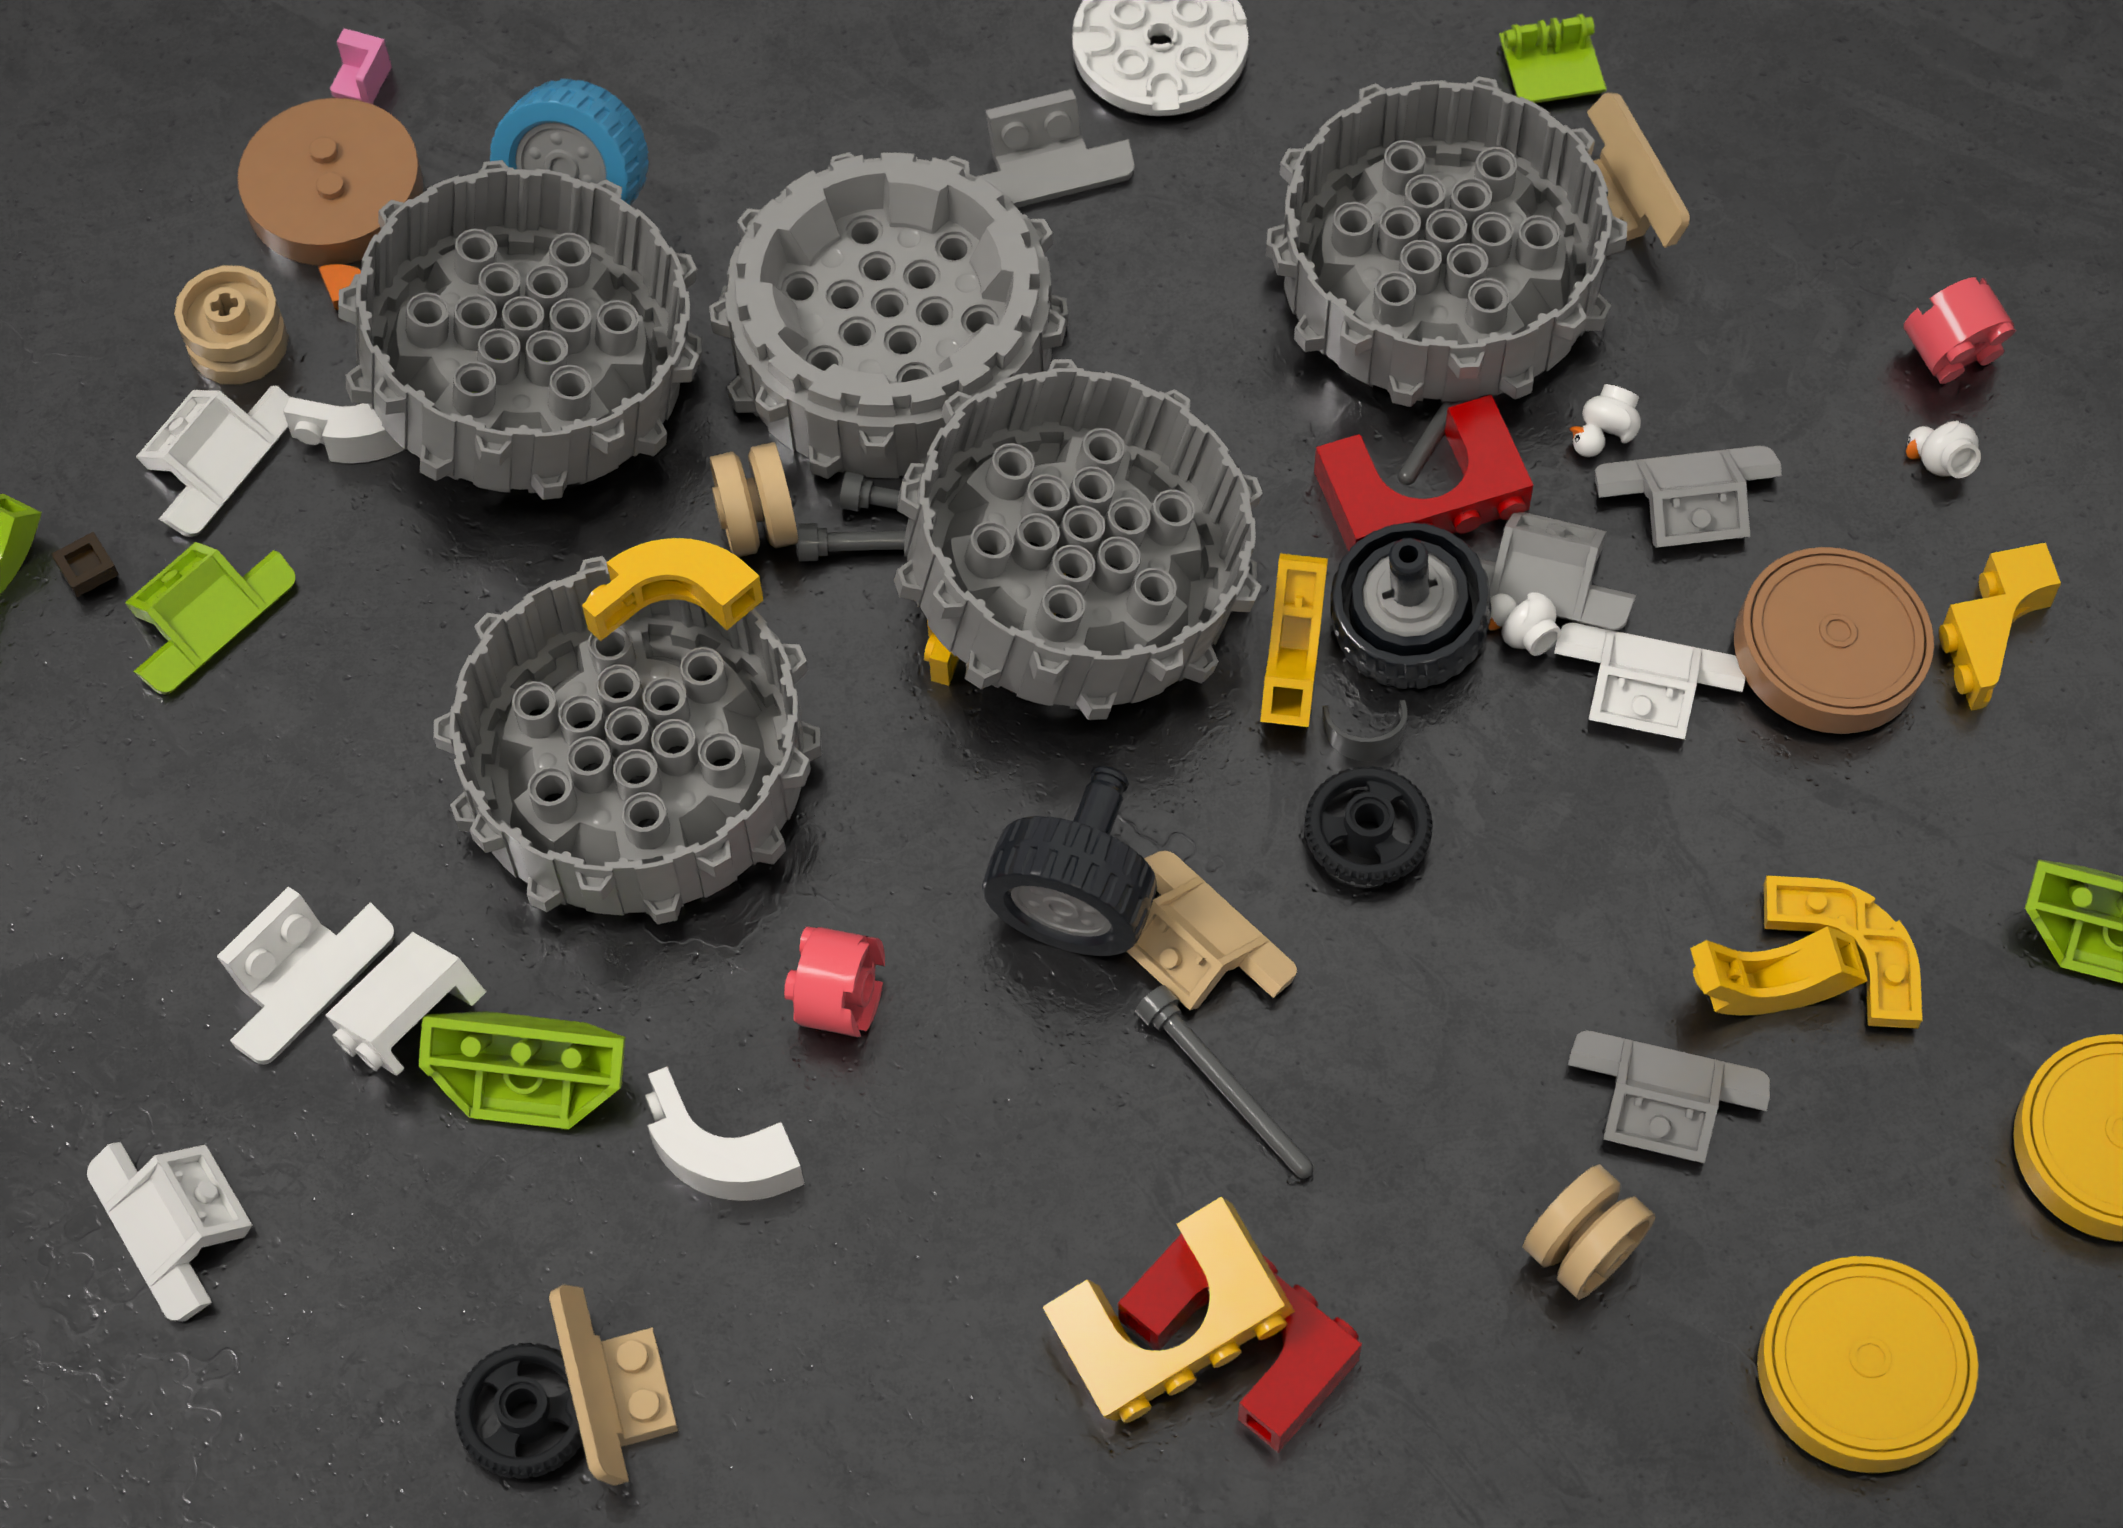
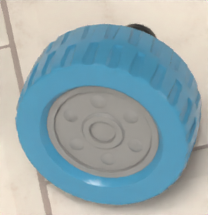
M560 79L559 81H549L529 91L509 109L498 123L490 146V161L503 160L508 167H514V169H546L566 173L570 177L595 184L606 179L622 187L621 199L630 206L638 197L645 184L649 166L648 148L644 133L632 112L621 100L606 89L582 80Z

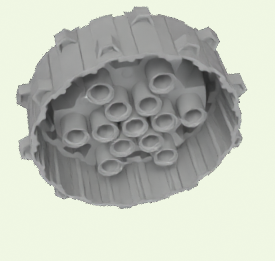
M1478 76L1472 83L1467 82V84L1450 83L1441 80L1414 82L1411 85L1394 89L1392 87L1384 89L1375 83L1360 89L1358 103L1346 110L1342 109L1325 122L1311 143H1307L1304 148L1287 149L1280 162V175L1290 186L1287 188L1284 224L1269 228L1267 231L1266 256L1272 259L1277 275L1285 276L1284 290L1293 314H1296L1299 320L1295 327L1294 340L1304 352L1319 350L1323 355L1326 354L1329 359L1339 365V368L1357 380L1371 387L1376 385L1387 389L1392 403L1411 407L1416 401H1423V398L1441 399V403L1443 401L1463 400L1467 402L1478 399L1479 396L1489 394L1495 396L1501 393H1506L1510 397L1517 399L1532 393L1533 377L1544 370H1550L1571 351V346L1579 335L1582 336L1585 331H1602L1610 314L1611 304L1599 294L1606 257L1625 250L1627 222L1613 216L1608 205V188L1598 164H1595L1591 158L1595 140L1584 128L1570 129L1567 125L1563 126L1550 115V112L1521 96L1518 98L1502 92L1498 88L1496 80Z
M850 152L833 156L828 169L815 173L814 170L808 172L789 184L780 192L781 195L772 199L761 210L747 208L737 220L738 232L742 240L739 246L736 245L730 259L727 272L728 285L723 286L719 301L709 306L712 332L730 338L736 373L739 374L727 387L729 400L737 413L753 412L756 417L759 416L768 427V431L777 440L792 451L796 450L809 458L810 471L815 475L828 479L836 472L843 473L847 471L864 474L870 478H899V476H904L911 463H925L929 448L939 429L946 426L941 414L944 402L954 393L959 391L974 396L978 392L981 394L995 386L996 382L1027 372L1032 374L1048 371L1052 358V348L1062 346L1066 326L1069 325L1066 298L1052 294L1050 266L1047 256H1044L1053 245L1052 230L1045 219H1029L1026 214L1023 215L1017 209L1012 199L999 188L980 176L975 177L971 175L969 161L951 156L946 161L932 157V161L917 159L915 154L891 152L881 153V158L864 159L863 155L853 156ZM859 343H860V344H864V345H861V346H853L854 344H859ZM900 352H909L907 354H898Z
M503 160L488 161L483 163L478 173L461 177L458 175L427 188V191L416 198L407 200L405 203L390 200L378 211V224L381 230L377 235L373 236L364 253L361 273L355 274L350 286L339 290V318L356 325V364H359L346 374V389L352 402L369 404L371 410L374 409L382 421V426L387 433L404 449L407 448L413 455L415 454L420 458V473L435 481L449 476L455 480L462 478L471 481L479 488L499 492H510L511 489H528L529 493H538L543 500L562 498L564 490L569 484L577 482L583 484L604 476L617 469L618 465L628 460L631 456L635 457L639 453L655 456L666 445L667 431L663 426V422L665 419L668 420L679 396L680 382H692L698 365L701 363L702 339L688 332L690 299L689 291H686L688 287L696 282L697 268L691 255L675 253L673 248L669 247L661 236V231L639 209H634L621 199L622 187L606 179L597 184L593 182L588 183L570 177L566 173L536 168L535 170L514 169V167H508Z
M1052 359L1048 371L1032 374L1027 372L996 382L995 386L981 394L978 392L974 396L957 391L944 402L941 414L946 426L939 429L929 448L925 463L910 464L900 487L897 511L909 517L904 547V556H907L908 562L897 569L894 583L899 597L916 601L917 606L921 607L928 620L929 628L949 652L966 663V680L980 689L990 685L997 688L1002 686L1017 693L1016 697L1047 706H1053V704L1070 706V709H1080L1088 720L1107 719L1112 705L1128 702L1132 704L1164 692L1166 687L1178 680L1182 681L1184 678L1203 683L1214 673L1219 661L1212 645H1216L1232 611H1251L1261 588V585L1256 581L1257 562L1250 559L1256 540L1255 517H1252L1251 510L1259 504L1263 492L1257 477L1242 474L1240 468L1237 469V466L1230 457L1229 449L1207 424L1204 425L1197 417L1190 413V399L1175 389L1166 393L1162 391L1157 392L1140 384V381L1109 372L1084 371V368H1077L1071 359ZM1039 503L1046 504L1049 507L1042 506ZM1074 534L1081 535V536H1083L1085 539L1079 538V537L1075 536ZM1028 542L1038 544L1040 547L1033 546ZM982 550L990 551V552H992V553L995 554V555L987 554V553L983 552ZM1109 565L1116 566L1121 570L1114 569ZM1063 573L1070 574L1075 578H1070L1064 575ZM1144 596H1146V597H1151V598H1153L1154 600H1156L1157 602H1155V601H1150V600H1148L1147 598H1145ZM1053 613L1061 614L1065 618H1059L1055 616Z
M603 556L583 560L580 570L575 575L559 581L553 580L530 592L508 612L505 611L501 615L487 612L474 627L480 643L472 655L468 656L461 669L455 686L457 690L453 706H451L450 712L434 719L433 738L437 748L456 756L454 762L464 792L450 804L459 831H470L473 840L485 853L492 851V854L502 866L514 877L518 876L528 883L527 897L530 905L545 912L550 911L560 903L564 905L568 903L586 908V911L600 914L624 915V913L646 912L657 924L676 921L681 907L685 903L700 897H709L737 880V876L752 864L755 865L757 862L774 865L786 851V847L780 830L786 820L790 819L795 809L801 787L805 786L811 770L810 761L822 756L821 732L819 727L801 721L797 690L794 685L808 672V665L800 644H781V639L768 628L767 622L755 609L751 610L736 624L726 630L708 612L694 603L676 599L662 600L639 610L602 641L597 639L587 628L582 604L586 602L588 596L595 588L611 582L607 561ZM709 675H713L711 679L703 681ZM619 692H629V693H630V694H628L626 697H623V698H613V697H612V696H614L616 693H619ZM665 704L676 705L675 708L668 711L658 710L659 707ZM532 711L542 713L541 715L537 716L529 715V713ZM583 721L592 722L591 725L585 728L574 727ZM630 733L639 735L630 741L620 740L623 736ZM674 746L685 747V749L679 753L673 754L666 752L668 749ZM726 758L732 760V762L724 766L713 765L719 759ZM589 764H601L599 768L593 771L582 770ZM636 776L648 777L639 784L628 783ZM551 794H563V796L556 801H543L547 796ZM645 819L657 820L649 827L636 826Z

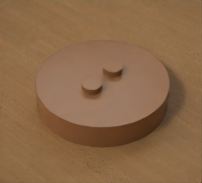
M326 98L291 107L273 117L256 132L245 148L240 160L238 188L248 220L264 244L290 260L304 264L325 266L348 264L362 260L371 239L381 230L378 224V211L390 200L405 203L407 200H412L422 194L423 175L412 138L405 127L394 116L375 105L363 101L346 98Z
M1817 547L1787 554L1774 561L1759 574L1738 613L1734 629V647L1739 667L1745 675L1747 683L1755 694L1773 711L1787 720L1808 729L1834 734H1850L1879 727L1894 719L1909 705L1930 668L1934 651V635L1932 624L1923 602L1914 589L1898 573L1882 562L1856 551L1833 547Z

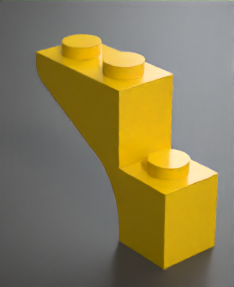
M2046 543L1990 553L1984 571L1979 575V588L1983 598L1951 604L1943 625L1939 627L1941 647L1945 653L1951 654L1955 665L1954 681L1956 688L1960 694L1966 695L1971 711L1982 709L1990 702L1993 688L1997 685L2000 677L2011 624L2029 612L2051 607L2061 581Z

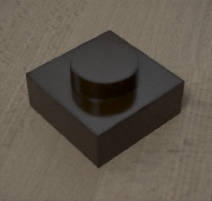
M94 531L51 554L76 597L119 575L114 563Z

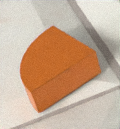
M343 264L319 267L321 277L336 311L338 310L339 290L350 286L355 274L361 273L360 269Z

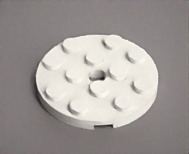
M1083 0L1077 10L1073 24L1074 60L1080 75L1096 94L1127 112L1152 116L1187 113L1201 109L1217 100L1239 78L1248 53L1247 19L1238 0ZM1154 35H1166L1172 39L1171 45L1170 43H1154L1151 46L1150 38Z

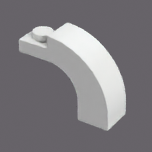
M289 397L284 409V415L292 438H297L301 442L310 445L325 444L330 462L366 463L387 458L405 450L387 433L382 426V421L377 416L375 410H371L369 404L334 406Z
M668 1067L648 1074L653 1092L646 1094L645 1098L655 1120L654 1123L647 1125L652 1143L668 1169L685 1184L710 1196L738 1201L769 1198L804 1185L800 1163L781 1122L743 1137L725 1138L712 1135L697 1126L688 1115Z

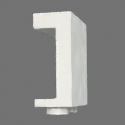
M412 932L325 1016L337 1029L332 1037L349 1055L354 1057L358 1054L374 1071H377L382 1066L398 1076L404 1070V1067L391 1052V1048L447 993L473 1006L486 991L459 957Z

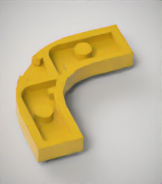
M1766 876L1764 881V929L1817 932L1828 926L1852 935L1868 980L1866 982L1868 1026L1919 1029L1922 1022L1920 965L1912 939L1900 920L1895 922L1887 912L1874 903L1876 898L1870 894L1842 882L1820 878Z

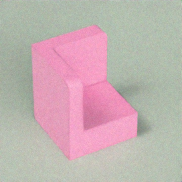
M344 28L337 40L343 65L330 87L331 94L336 98L354 99L373 104L392 67L385 40Z

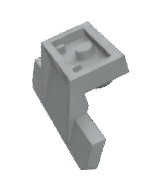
M1072 89L986 110L991 151L998 171L981 175L980 177L1004 192L1012 199L1013 204L1017 208L1123 182L1130 179L1134 173V160L1129 139L1086 149L1081 137L1077 100Z
M1752 446L1605 463L1596 468L1595 483L1599 498L1645 493L1650 503L1653 546L1665 547L1750 537L1746 481L1781 477L1782 471L1781 462L1772 449L1766 446Z
M1526 512L1512 513L1504 528L1497 561L1479 558L1482 568L1486 570L1491 597L1497 594H1507L1519 605L1528 599V593L1538 592L1554 603L1556 618L1613 631L1622 629L1627 624L1636 595L1591 584L1595 565L1603 550L1607 532Z
M1582 1031L1577 1034L1568 1062L1569 1066L1617 1076L1603 1140L1705 1163L1719 1100L1767 1111L1770 1099V1079L1761 1070L1594 1031Z

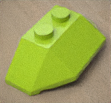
M2038 859L2024 908L2059 966L2123 983V876L2084 866Z
M488 1011L426 1014L422 1017L419 1067L434 1079L443 1092L469 1118L570 1129L621 1088L626 1037L585 1022Z

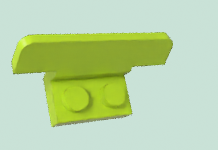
M195 542L125 602L135 617L154 624L168 641L133 672L159 694L172 693L293 587L295 582L293 569L278 551L273 550L242 577L217 549Z

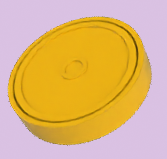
M2098 1035L2084 1038L2063 1047L2046 1060L2036 1072L2017 1109L2013 1133L2014 1148L2020 1170L2027 1184L2049 1211L2063 1222L2084 1233L2102 1239L2123 1242V1035Z
M1852 1256L1838 1258L1817 1265L1795 1279L1784 1290L1767 1320L1760 1339L1758 1376L1764 1399L1772 1416L1782 1430L1798 1446L1812 1456L1838 1468L1864 1473H1883L1904 1469L1917 1464L1934 1454L1949 1440L1972 1402L1978 1378V1357L1974 1337L1962 1311L1938 1284L1921 1272L1893 1260L1870 1256Z

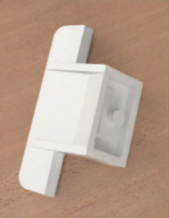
M270 386L248 414L221 391L193 390L136 456L148 470L171 471L186 485L159 518L160 521L186 537H194L201 533L288 429L284 409L289 396L278 386Z
M1578 623L1563 625L1561 636L1556 641L1554 654L1600 663L1589 720L1685 739L1697 683L1743 692L1745 675L1742 673L1735 655Z
M287 887L217 955V958L240 989L262 1007L230 1040L235 1048L258 1064H268L274 1061L393 942V925L370 902L335 935L319 922L302 896L290 887Z
M121 1142L108 1144L90 1162L87 1169L88 1180L164 1315L170 1320L187 1321L212 1303L189 1262L197 1256L202 1247L244 1238L252 1227V1223L206 1145L155 1155L138 1172Z

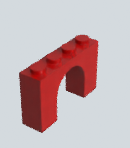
M1492 394L1448 407L1445 435L1464 477L1454 489L1438 497L1428 499L1411 498L1389 488L1379 477L1360 434L1316 447L1314 473L1348 551L1356 542L1362 540L1369 533L1393 524H1429L1451 533H1468L1475 530L1481 524L1500 518L1502 520H1509L1512 513H1522L1529 510L1534 485Z
M1182 1233L1118 1302L1119 1321L1155 1351H1160L1191 1315L1209 1303L1210 1299L1206 1275ZM1262 1255L1295 1312L1284 1318L1287 1325L1280 1330L1284 1344L1280 1356L1239 1403L1238 1420L1279 1453L1359 1362L1362 1344L1358 1341L1359 1336L1357 1332L1347 1322L1338 1317H1335L1333 1320L1317 1308L1318 1302L1310 1292L1300 1285L1295 1284L1291 1287L1277 1275L1278 1270L1275 1265Z

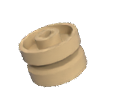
M222 265L201 272L187 282L177 297L174 315L181 336L186 344L193 366L205 378L220 384L242 385L261 379L275 369L285 355L289 336L272 286L259 272L243 266Z
M775 442L751 447L748 460L752 478L748 479L745 478L741 461L734 452L711 456L710 465L715 487H712L714 502L721 529L726 531L731 553L737 557L757 553L760 546L756 525L758 522L763 523L767 540L775 549L798 544V533L790 494Z
M1600 1164L1591 1167L1580 1175L1556 1198L1535 1223L1522 1246L1543 1268L1553 1266L1562 1261L1558 1270L1557 1280L1578 1300L1588 1296L1625 1262L1646 1236L1656 1218L1654 1213L1635 1196L1616 1203L1621 1185Z

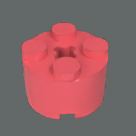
M1976 277L1959 281L1932 296L1930 300L1934 306L1923 315L1919 308H1917L1906 319L1903 326L1933 376L1937 377L1941 384L1949 383L1958 378L1965 371L1964 366L1978 360L1979 364L1983 366L1995 361L2005 352L2001 344L2015 333L2014 323L1986 279L1982 278L1979 283Z
M806 927L800 939L799 951L801 957L797 971L790 970L784 987L785 999L793 1001L794 1022L803 1027L860 1037L859 1030L867 1031L871 1026L882 993L883 982L875 980L876 965L885 966L883 943L879 938L823 927Z

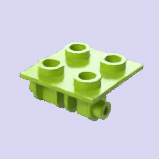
M1577 14L1574 18L1562 19L1560 24L1557 18H1552L1550 25L1547 26L1544 20H1539L1537 24L1523 26L1514 24L1511 30L1499 33L1518 98L1521 96L1533 103L1606 92V86L1590 35H1594L1592 17L1585 18L1583 14Z

